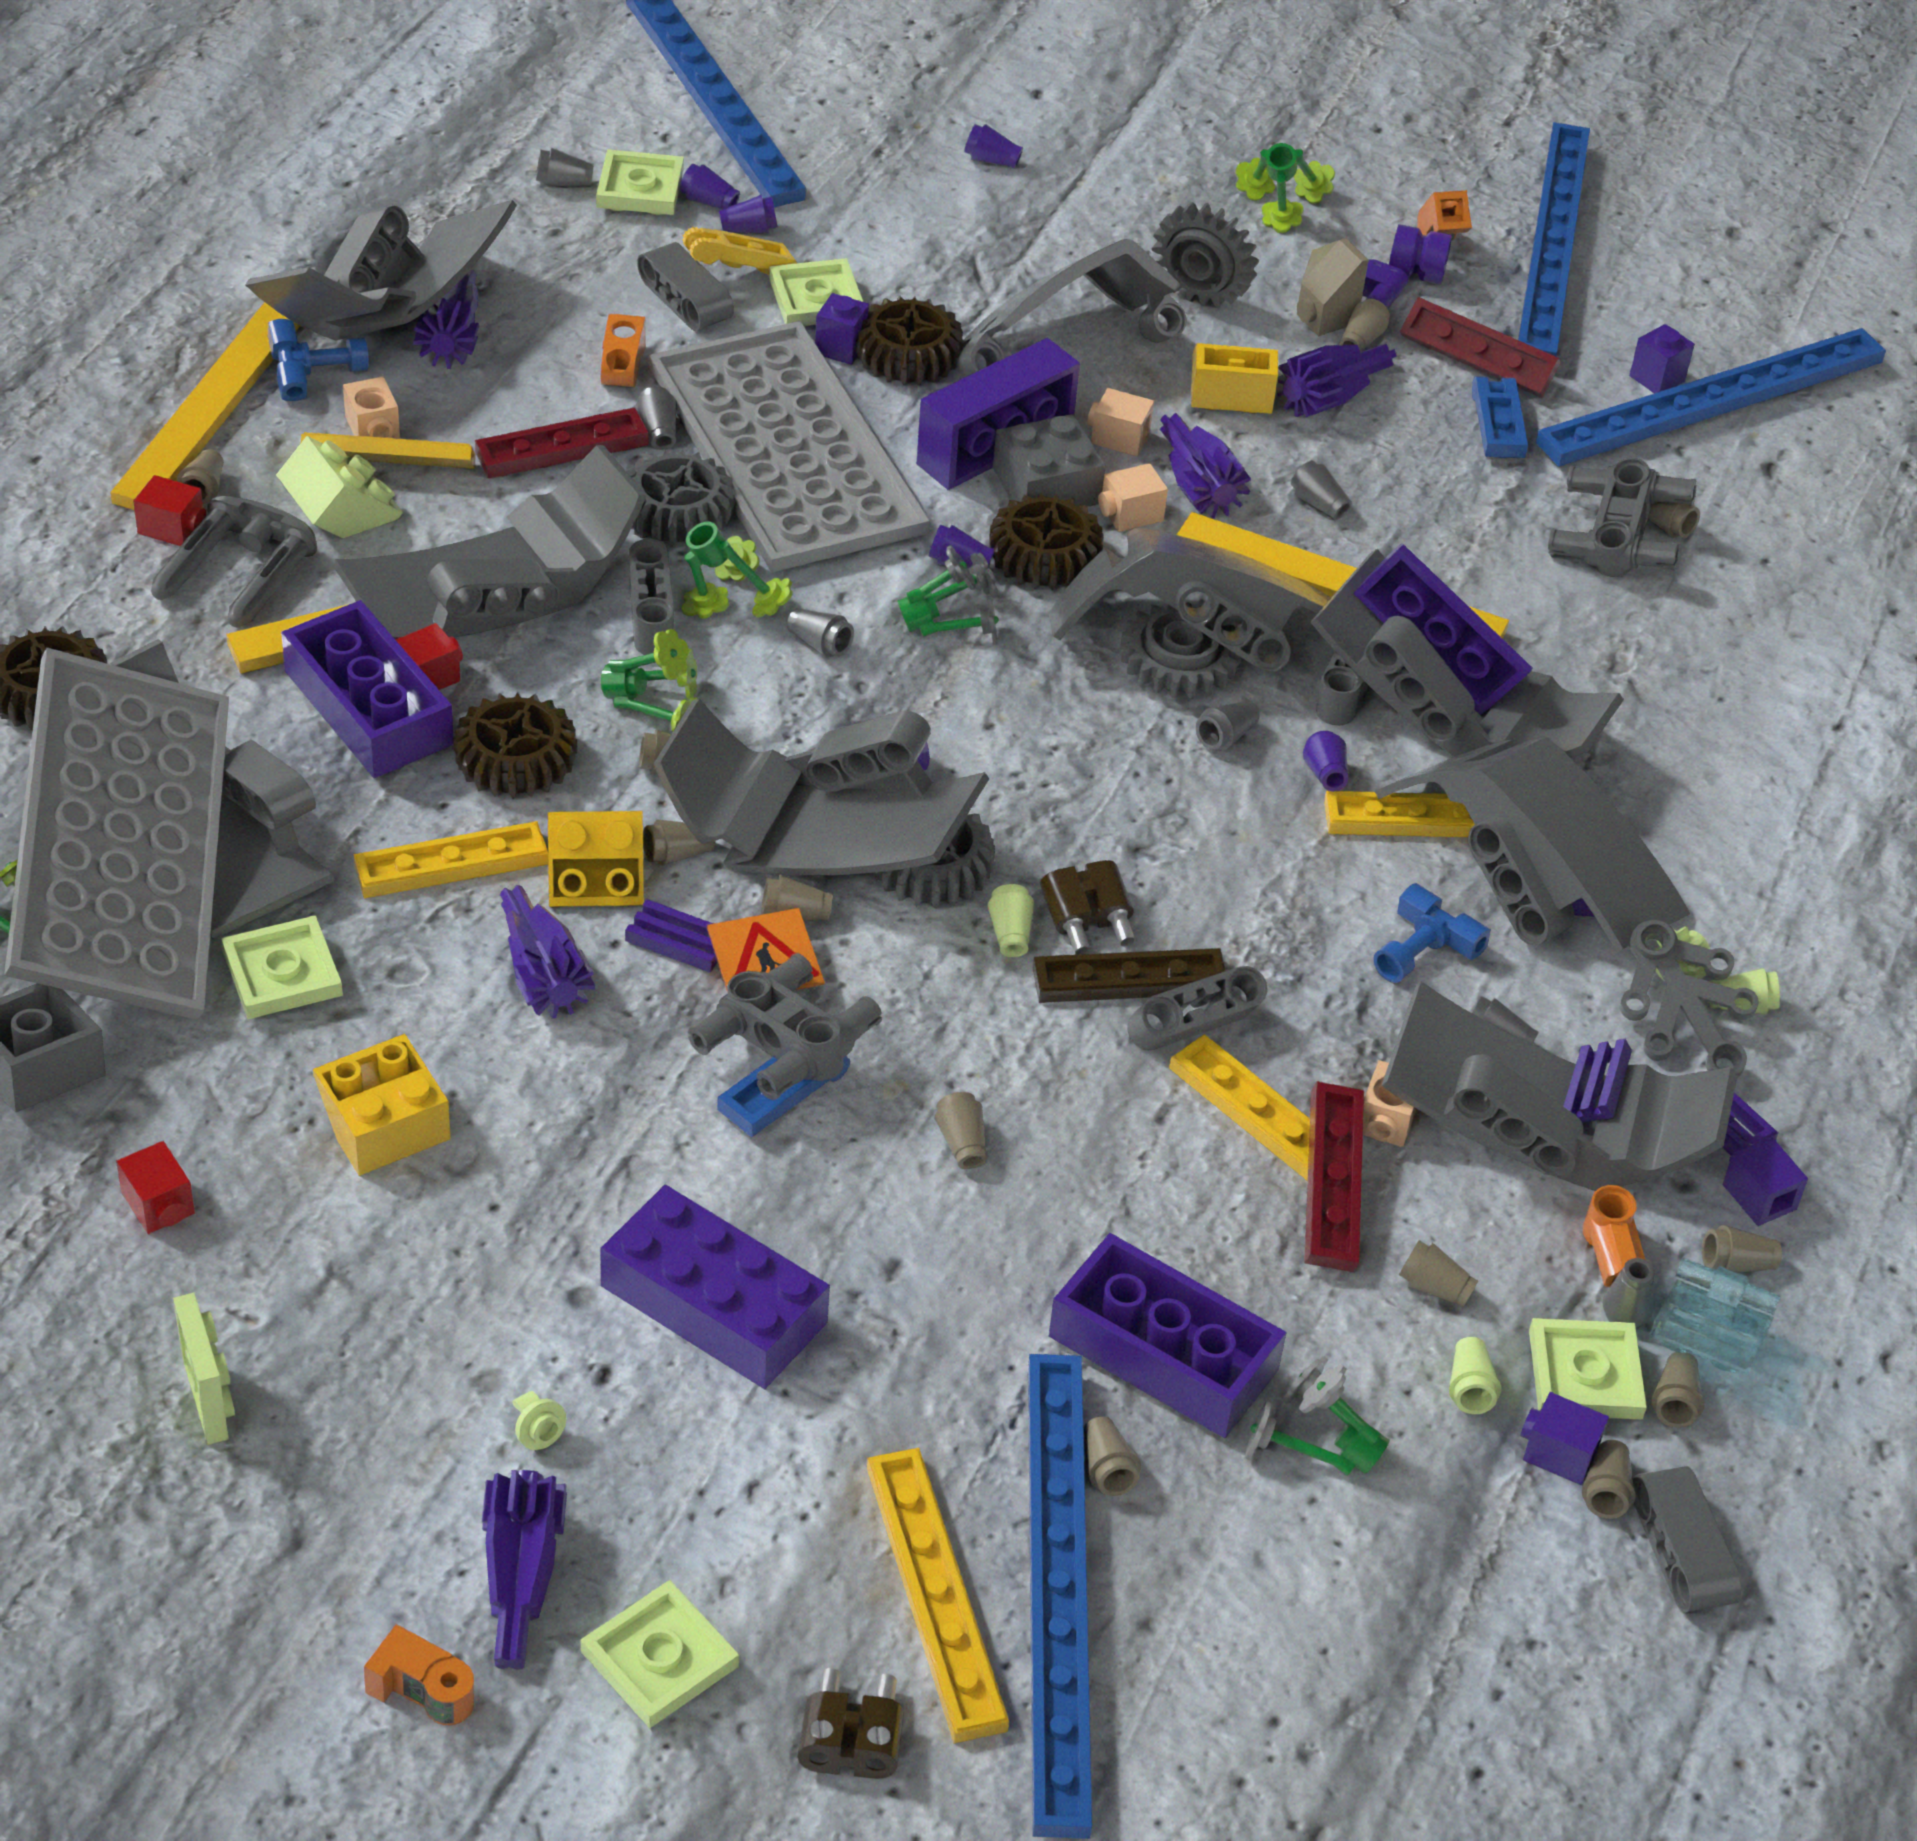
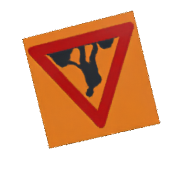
M799 908L707 925L726 990L728 982L733 976L746 971L769 973L790 959L795 953L803 955L810 962L813 970L811 972L813 974L812 980L804 983L796 990L825 984Z

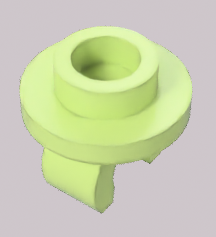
M529 1391L512 1400L513 1406L521 1413L516 1423V1436L526 1448L530 1450L547 1448L561 1436L566 1425V1412L558 1402L548 1398L540 1399L533 1391Z

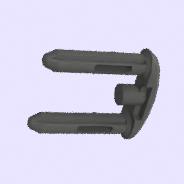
M217 496L212 498L207 504V516L153 578L151 594L157 600H164L175 595L228 530L238 533L241 544L252 552L261 551L270 538L280 541L282 543L229 606L227 620L231 626L239 628L253 621L303 557H311L317 552V541L310 526L288 512L254 500L231 496Z

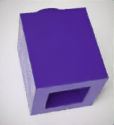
M835 293L829 296L816 315L815 344L823 357L850 365L854 363L857 358L855 350L856 339L858 338V332L861 331L862 321L867 319L869 303Z
M1664 324L1638 338L1629 376L1653 393L1676 387L1686 380L1695 344L1677 330Z
M1771 1137L1754 1145L1751 1143L1744 1144L1735 1150L1729 1159V1166L1722 1185L1757 1226H1760L1798 1209L1808 1177L1776 1140Z
M1549 1392L1542 1409L1538 1410L1532 1407L1523 1425L1520 1436L1528 1439L1523 1461L1582 1485L1595 1458L1598 1446L1601 1444L1609 1416Z

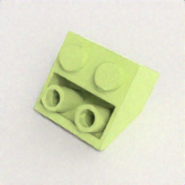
M306 436L276 474L313 525L341 538H346L398 520L403 514L392 499L395 496L392 489L374 476L375 467L360 455L356 454L353 458L346 455L339 446L329 440L321 443Z

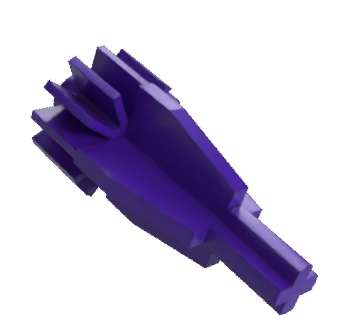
M473 269L418 318L414 329L416 334L413 344H423L419 353L421 358L432 351L435 353L431 364L434 367L439 356H445L446 367L451 369L454 358L463 365L468 354H473L478 339L476 335L479 329V323H475V313L478 307V289L475 283L477 274Z
M1387 344L1360 352L1358 345H1325L1286 359L1287 363L1281 364L1278 367L1284 375L1278 376L1277 383L1283 384V391L1276 393L1277 397L1286 396L1288 401L1283 408L1288 410L1295 407V417L1302 415L1309 417L1345 404L1371 383L1368 375L1394 366L1392 358L1397 357L1395 349L1389 351Z
M1174 413L1171 417H1168L1166 414L1162 416L1160 421L1163 426L1160 428V431L1174 448L1168 457L1177 485L1201 515L1206 511L1211 518L1215 519L1218 507L1225 516L1230 515L1228 509L1230 503L1233 502L1241 508L1243 504L1236 495L1250 494V490L1245 483L1251 481V478L1227 444L1197 425L1191 431L1177 413Z
M516 885L512 891L504 888L500 893L503 900L501 906L506 914L510 932L508 942L517 979L515 981L527 1005H532L538 1016L547 1008L552 1019L557 1018L559 1006H566L569 1014H573L574 1011L570 1003L576 999L586 1004L588 999L583 990H595V984L591 978L594 972L581 949L578 950L569 929L545 907L539 904L535 907L532 905L522 886Z
M511 1470V1478L496 1473L494 1474L493 1481L486 1480L481 1523H483L482 1530L486 1531L485 1544L491 1616L498 1618L494 1666L500 1669L511 1667L520 1670L525 1668L529 1620L538 1619L555 1563L557 1541L555 1534L563 1535L567 1485L565 1483L556 1484L557 1477L552 1475L544 1478L538 1471Z

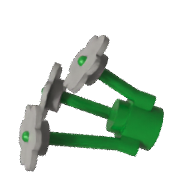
M1323 1356L1312 1362L1299 1375V1378L1291 1385L1290 1390L1284 1396L1283 1401L1288 1404L1294 1398L1301 1396L1304 1399L1299 1407L1302 1413L1306 1414L1315 1407H1320L1321 1409L1329 1408L1346 1425L1334 1442V1445L1341 1450L1339 1455L1275 1430L1276 1419L1269 1417L1272 1402L1266 1400L1260 1409L1255 1423L1251 1425L1252 1433L1248 1440L1244 1458L1250 1460L1257 1446L1266 1449L1269 1441H1273L1331 1464L1347 1476L1354 1467L1366 1474L1384 1453L1390 1440L1366 1423L1340 1397L1345 1388L1343 1386L1346 1380L1344 1374L1347 1369L1341 1364L1335 1369L1329 1368L1322 1373L1323 1366L1328 1361Z

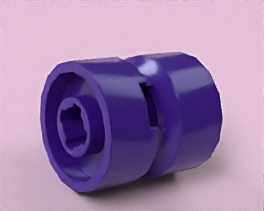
M1398 224L1389 265L1403 270L1408 278L1413 273H1416L1420 281L1441 285L1449 257L1452 235L1436 231H1430L1427 235H1422L1420 228Z

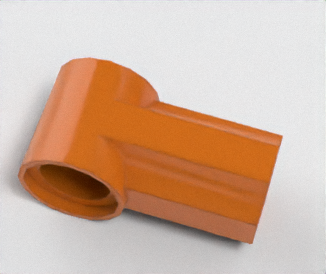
M1617 1185L1602 1186L1594 1192L1582 1226L1586 1241L1594 1248L1604 1287L1609 1288L1628 1260L1633 1258L1645 1260L1634 1221L1637 1209L1636 1200L1628 1190Z

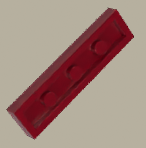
M1417 297L1399 331L1401 336L1497 379L1515 378L1518 388L1540 398H1543L1561 364L1556 356L1420 297Z
M633 407L475 440V453L487 478L491 479L583 460L596 445H604L610 453L648 446L649 432L636 408Z
M1316 1081L1311 1090L1305 1264L1354 1272L1359 1264L1364 1090Z

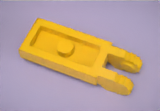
M693 226L690 229L688 228L685 234L682 235L684 246L691 252L690 254L695 261L698 260L699 263L702 261L704 264L711 265L720 260L723 264L733 268H741L742 265L755 267L760 272L768 275L770 266L797 263L783 243L716 229L711 230L702 227L699 229Z

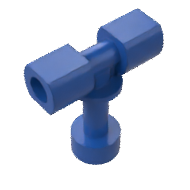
M277 319L268 323L269 345L272 358L279 360L277 381L281 398L284 401H299L307 398L308 383L306 375L311 374L312 366L348 364L350 372L368 371L369 356L365 338L347 339L346 347L309 350L307 342L298 343L293 321Z
M1414 883L1399 897L1397 914L1414 924L1415 933L1403 943L1389 941L1374 954V965L1383 978L1390 982L1398 983L1414 970V957L1427 947L1440 949L1446 944L1468 959L1474 960L1487 948L1491 929L1465 913L1458 915L1456 918L1441 909L1443 899L1421 885Z

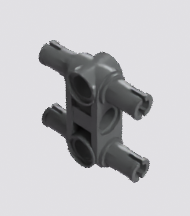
M1638 458L1620 460L1615 465H1612V467L1608 466L1607 470L1570 466L1567 477V491L1570 493L1580 492L1601 495L1602 500L1593 530L1590 529L1588 533L1557 530L1556 528L1551 529L1548 541L1549 555L1585 559L1586 563L1596 566L1601 574L1608 577L1625 575L1630 570L1637 569L1638 565L1670 568L1671 570L1676 569L1679 558V543L1659 542L1642 538L1651 506L1655 505L1656 502L1694 505L1697 490L1696 479L1660 476L1659 472L1655 469H1650L1646 462Z
M795 953L790 959L769 973L746 971L733 976L727 985L728 994L719 1000L717 1009L697 1025L688 1029V1034H690L688 1038L698 1053L707 1055L712 1049L734 1034L740 1035L776 1058V1062L765 1070L758 1072L756 1077L759 1079L757 1085L760 1091L767 1098L776 1100L782 1093L803 1079L824 1081L836 1077L843 1069V1058L853 1050L855 1041L869 1029L881 1023L882 1017L880 1015L882 1012L876 1001L868 996H863L846 1011L838 1016H831L793 992L813 978L810 962L803 955Z

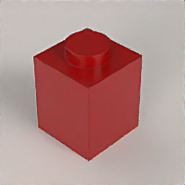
M153 475L133 500L137 533L178 546L185 542L206 517V509L203 508L201 488Z
M437 623L395 639L438 690L461 681L460 661L463 660L462 649L458 641L453 636L448 637Z
M164 1140L116 1160L121 1193L147 1234L166 1226H173L184 1218L195 1214L191 1182Z

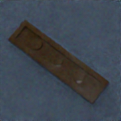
M1221 948L1034 956L1032 967L1039 1003L1150 998L1226 971Z

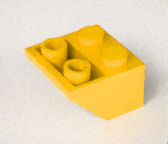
M1196 343L1192 352L1191 407L1207 410L1220 409L1272 414L1278 379V350Z
M643 811L548 812L549 907L643 905Z
M405 1033L313 1069V1076L336 1139L358 1176L451 1140L448 1099Z

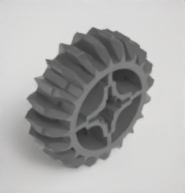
M683 449L679 454H670L665 450L663 456L658 457L654 454H649L647 461L636 460L635 467L626 470L646 494L641 510L631 528L632 530L639 531L640 538L652 536L653 539L660 542L663 540L669 541L673 547L676 542L686 543L687 534L699 523L712 522L719 530L722 527L728 526L732 511L735 508L734 486L732 478L726 474L725 467L716 466L714 458L702 460L699 452L690 456L685 455Z
M967 814L938 862L912 868L874 872L875 879L882 881L885 892L896 891L899 901L908 897L912 898L916 907L922 901L931 902L936 909L939 902L946 901L954 907L958 897L970 900L974 891L983 890L984 884L990 878V873L993 871L995 845L994 839L991 838L989 825L982 824L980 814ZM963 853L964 856L960 858L958 855Z

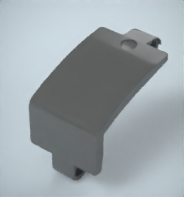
M1129 239L1117 241L1037 281L993 311L964 339V349L957 359L958 373L964 378L980 370L975 363L976 353L984 357L986 367L1004 359L1002 349L991 337L1001 330L1005 331L1059 290L1081 276H1085L1106 297L1125 309L1134 311L1136 308L1148 304V307L1139 319L1138 327L1140 334L1144 339L1155 343L1169 340L1181 334L1187 323L1184 309L1169 295L1177 291L1180 283L1136 242ZM1159 314L1164 316L1167 321L1166 331L1159 326Z

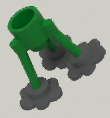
M950 545L946 550L949 557L945 561L947 570L923 586L907 592V597L897 600L909 633L920 629L922 636L925 637L935 632L982 626L983 634H992L993 646L998 645L996 624L999 622V618L995 616L992 599L999 594L995 584V576L992 570L989 569L983 554H971L970 557L973 565L968 569L962 557ZM952 578L956 581V583L933 594L931 593ZM968 587L971 590L975 588L978 591L983 590L986 595H990L987 596L988 608H980L981 617L933 622V619L940 617L936 603Z

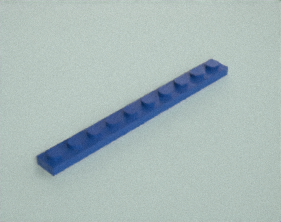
M626 0L627 6L759 194H762V198L772 197L774 207L804 201L806 187L672 0Z
M1553 122L1518 335L1519 341L1553 356H1557L1590 133V128Z
M1863 328L1856 329L1538 430L1536 444L1560 467L1883 363L1886 350Z
M1029 1354L1028 1440L1032 1837L1090 1839L1092 1831L1082 1356Z

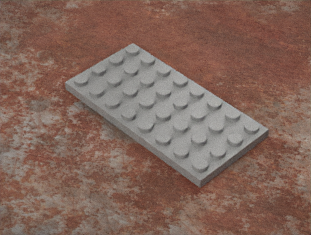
M801 321L649 355V369L659 386L666 388L676 399V414L704 460L714 458L716 466L725 467L727 476L732 478L734 486L733 495H735L734 511L751 540L756 544L757 550L771 573L929 534L930 520Z
M46 648L40 664L4 976L195 1020L199 1019L205 1006L229 696Z

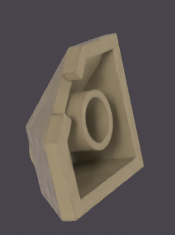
M1347 238L1312 250L1303 276L1299 301L1297 303V315L1318 336L1346 328L1355 305L1362 300L1368 259Z

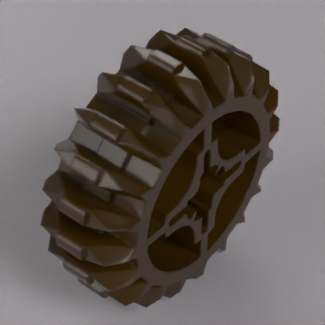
M898 296L896 301L883 299L881 305L871 304L867 319L862 321L861 331L858 332L855 350L857 358L862 360L863 368L872 369L873 377L885 376L887 383L898 380L902 382L903 386L906 382H915L920 386L924 380L935 383L938 376L948 377L950 370L957 369V359L964 347L963 330L961 329V322L956 321L955 313L946 312L945 305L934 306L931 299L919 301L916 299V296L912 300L903 299L901 296Z
M1040 492L1037 498H1031L1024 494L1020 502L1009 500L1007 507L999 508L998 514L993 519L992 525H990L989 547L994 549L993 559L995 567L1003 569L1006 578L1016 577L1018 585L1028 582L1033 584L1034 589L1039 585L1048 586L1053 591L1056 585H1062L1067 588L1080 571L1103 551L1104 534L1102 533V526L1098 523L1097 515L1089 514L1087 505L1075 506L1074 498L1064 501L1059 499L1058 494L1050 498L1044 497Z
M44 626L41 632L35 633L26 629L25 636L23 637L10 635L8 645L0 644L1 719H10L14 727H19L26 723L30 730L33 731L40 664L46 648L108 664L103 649L98 648L94 638H84L81 630L68 634L64 626L60 627L57 631H49Z
M517 692L515 697L506 698L499 693L495 701L482 698L479 707H468L467 715L459 718V724L453 737L455 762L458 764V770H461L465 776L466 782H474L478 791L490 788L494 797L504 792L509 793L512 799L515 798L517 793H526L532 798L537 789L549 793L552 783L563 784L564 776L572 772L576 759L575 754L578 753V741L573 720L568 719L565 709H556L553 700L540 702L537 694L529 698H522L520 693Z

